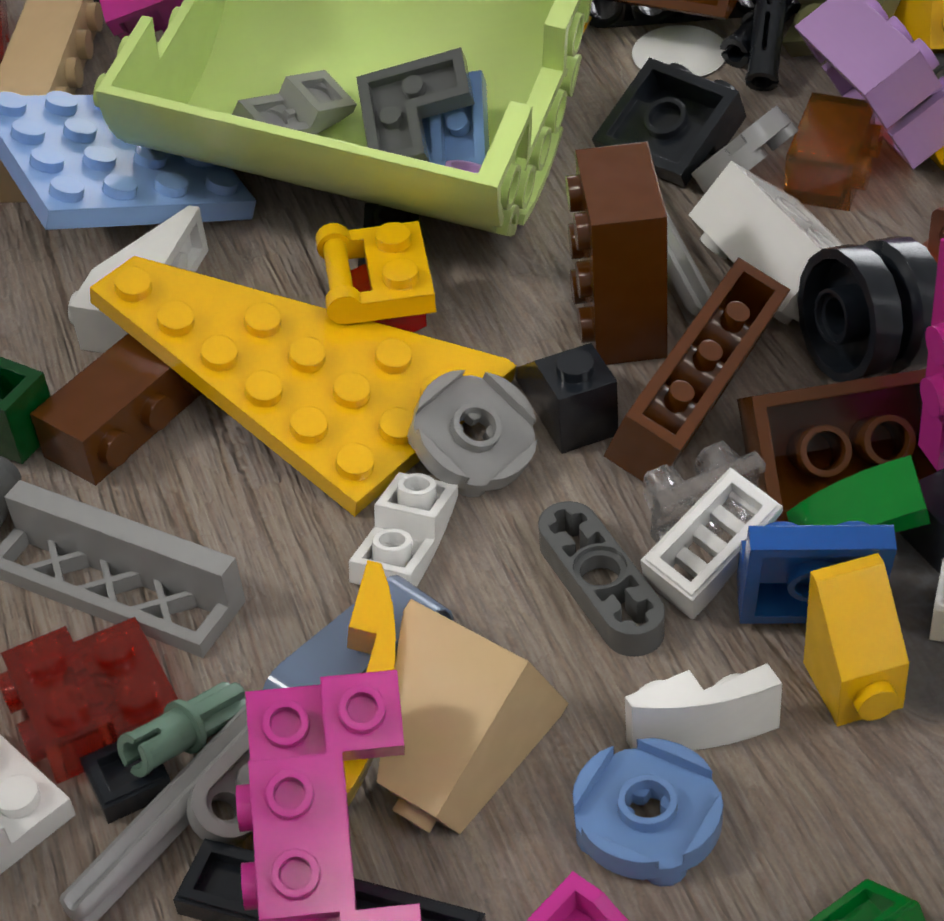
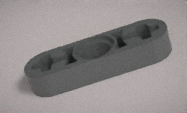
M573 501L559 502L546 508L538 521L540 551L606 644L615 652L625 656H643L656 650L661 645L665 635L664 604L597 515L588 506ZM579 535L580 549L576 552V543L570 536ZM598 568L611 570L618 575L615 581L607 585H593L586 582L582 577L587 572ZM625 602V611L632 620L622 621V603ZM643 622H645V624L639 625V626H637V625L635 624V623L638 624V623H643Z

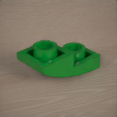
M911 455L882 463L846 477L816 492L786 512L788 522L797 525H838L847 521H862L870 525H894L896 533L931 524Z

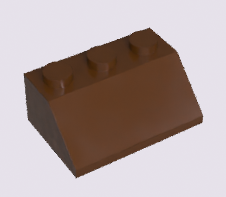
M926 369L737 399L746 459L755 486L783 506V512L775 522H788L786 512L816 492L846 477L888 461L911 455L918 480L937 472L918 446L923 404L920 394V382L926 377Z

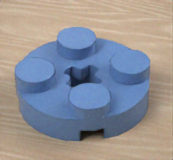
M658 738L637 739V748L624 749L615 754L613 745L593 756L582 768L574 784L573 810L577 844L581 851L589 855L599 865L618 875L639 880L647 879L652 884L658 886H672L685 877L688 869L701 863L711 853L719 839L723 822L721 791L719 792L718 787L713 782L712 770L706 761L696 752L681 744ZM650 798L658 799L661 801V814L656 817L644 818L635 815V810L629 806L631 803L644 806Z

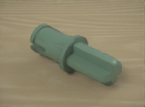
M221 682L187 702L181 699L169 702L164 708V714L133 731L120 735L117 741V749L122 763L127 767L132 762L141 758L142 761L132 766L130 773L137 777H144L156 767L183 752L193 754L201 751L206 745V739L219 732L246 704L244 688L236 682L232 684Z

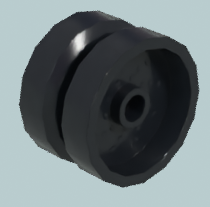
M893 236L870 240L864 245L847 244L823 248L809 258L800 277L797 299L799 323L808 352L818 368L833 381L845 382L877 377L884 373L909 372L927 366L928 349L925 333L927 327L931 326L938 264L924 245L912 237Z

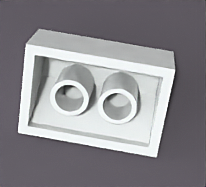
M730 161L689 213V216L704 231L700 237L701 242L713 253L723 259L729 257L733 263L740 257L791 289L774 318L786 325L792 319L799 322L797 299L800 277L809 258L823 248L844 245L798 199L733 161Z

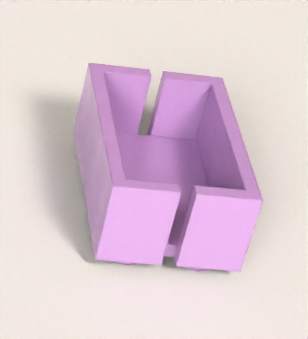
M827 0L794 26L815 58L820 63L825 60L827 61L821 67L841 97L912 169H915L944 146V77L942 76L938 79L933 72L940 65L939 61L920 38L915 41L913 40L906 27L896 16L893 15L889 19L877 0Z

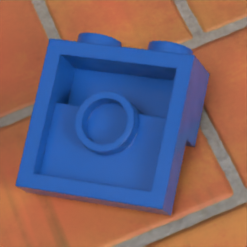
M778 521L765 526H748L747 540H741L736 575L740 624L806 623L810 571L879 553L885 563L889 579L897 551L894 525H870L862 521H847L838 525H797L792 522Z

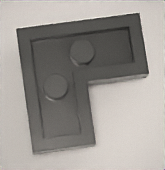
M461 47L356 77L367 146L427 162L430 161L422 119L475 104L467 61Z

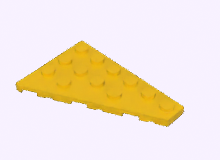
M133 256L90 287L91 304L354 517L386 490L398 472L406 473L420 461L415 450L409 444L407 435L412 423L414 409L423 391L433 380L450 371L465 370L463 376L474 375L483 378L485 372L512 382L517 366L504 357L373 321L337 324L329 319L326 308Z

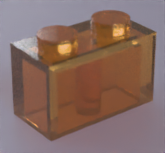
M812 92L798 125L799 131L795 133L786 155L784 192L798 199L802 204L850 211L857 190L866 191L872 168L871 157L878 158L883 140L884 126L875 124L876 115L866 100Z

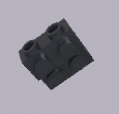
M649 57L595 133L592 141L595 147L648 141L656 175L686 187L693 177L691 174L700 167L707 155L713 156L726 146L747 116L739 91L728 82L718 79L711 81L693 74L681 64L670 63L668 65Z

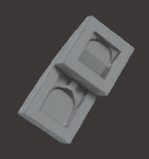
M326 70L286 76L277 94L238 100L232 115L310 134H318L352 114L357 103Z

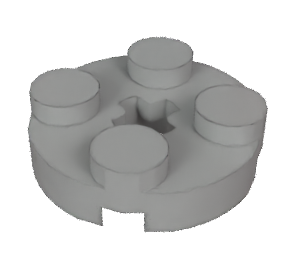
M776 105L704 162L691 175L698 182L697 184L702 191L706 193L730 161L749 171L769 155L763 148L765 143L774 151L797 133L799 129L789 116L783 113L778 105Z
M456 370L439 376L423 391L414 409L407 437L409 444L415 450L420 461L436 478L448 484L458 485V493L462 496L470 498L479 497L486 491L498 490L511 484L522 474L536 451L537 440L534 441L535 433L533 429L536 418L533 407L528 399L508 380L485 372L483 378L474 375L463 376L465 370ZM464 421L470 426L478 422L484 425L486 428L482 436L484 441H476L466 436L460 422Z

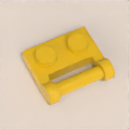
M419 221L405 223L389 222L381 226L348 230L339 223H329L319 228L315 237L318 254L325 260L329 292L326 295L325 304L328 317L337 324H353L436 312L435 292ZM365 257L371 291L359 292L353 287L349 259Z

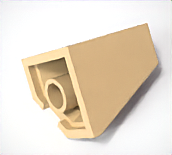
M410 599L403 610L394 670H397L405 755L380 757L376 783L398 798L392 811L429 834L436 822H439L460 835L562 716L569 703L526 659Z

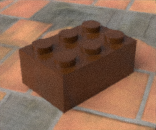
M648 141L575 150L576 175H567L565 181L569 212L578 211V213L573 214V223L568 224V240L571 259H580V261L575 262V269L570 270V284L573 304L584 303V307L577 308L581 343L592 342L606 365L667 358V213Z

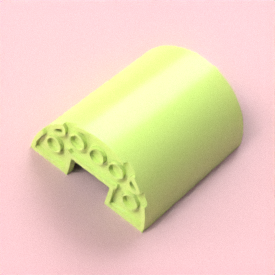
M184 0L180 7L176 6L173 9L168 27L159 42L156 41L153 18L141 16L131 34L124 36L121 40L117 56L107 73H102L98 77L94 87L93 101L95 106L100 108L111 132L125 143L511 237L515 235L517 224L524 226L532 213L556 155L563 132L561 123L565 113L567 96H573L582 56L577 54L582 40L584 24L589 22L592 0ZM460 47L466 58L468 71L482 70L487 86L489 150L478 174L367 146L357 76ZM326 70L357 103L352 114L318 134H310L232 115L238 100L277 94L286 76Z

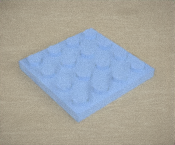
M52 91L46 95L22 96L13 92H0V160L45 230L161 224L189 205L200 208L202 222L249 220L253 218L256 200L231 168L121 141L109 129L100 108L94 104L93 95H72L63 91Z

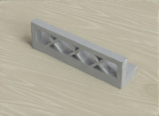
M19 480L4 496L15 528L0 544V580L202 658L246 602L235 557ZM29 544L49 551L51 559L25 566L14 562ZM92 567L102 571L104 577L100 580L76 586L65 582L63 574ZM145 587L156 591L158 599L128 606L118 602L116 594ZM196 607L210 612L196 631L173 623L170 617L171 614Z

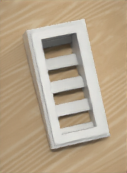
M730 467L640 560L643 577L657 593L690 619H695L737 570L741 540H747L748 526H765L775 522L783 512V506ZM728 498L753 516L746 524L722 507ZM712 520L733 536V538L726 543L709 530L706 525ZM693 542L714 557L708 564L688 549ZM678 564L692 575L694 579L690 582L677 572L673 566Z

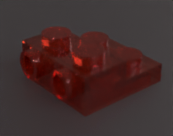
M135 617L73 642L67 627L64 626L1 653L7 671L0 673V691L10 714L24 709L28 719L16 725L32 763L46 758L57 784L84 773L79 760L80 757L118 741L120 735L133 731L164 714L166 705L178 699Z

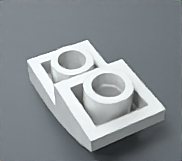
M398 472L374 504V528L349 560V582L361 584L367 560L382 564L386 578L399 575L417 587L444 535L458 497V485L434 480L426 474Z
M768 663L743 674H730L703 690L690 670L666 680L649 682L637 692L625 696L626 741L631 749L637 748V739L658 738L681 744L691 750H701L736 743L767 733L780 726L782 682Z

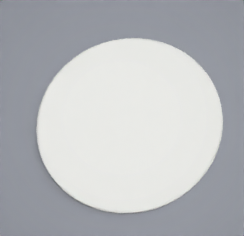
M673 25L652 30L640 37L633 46L632 58L640 69L650 57L668 65L670 63L681 64L693 74L702 77L714 72L723 65L725 60L722 58L721 53L725 50L720 49L723 39L710 30L690 25Z

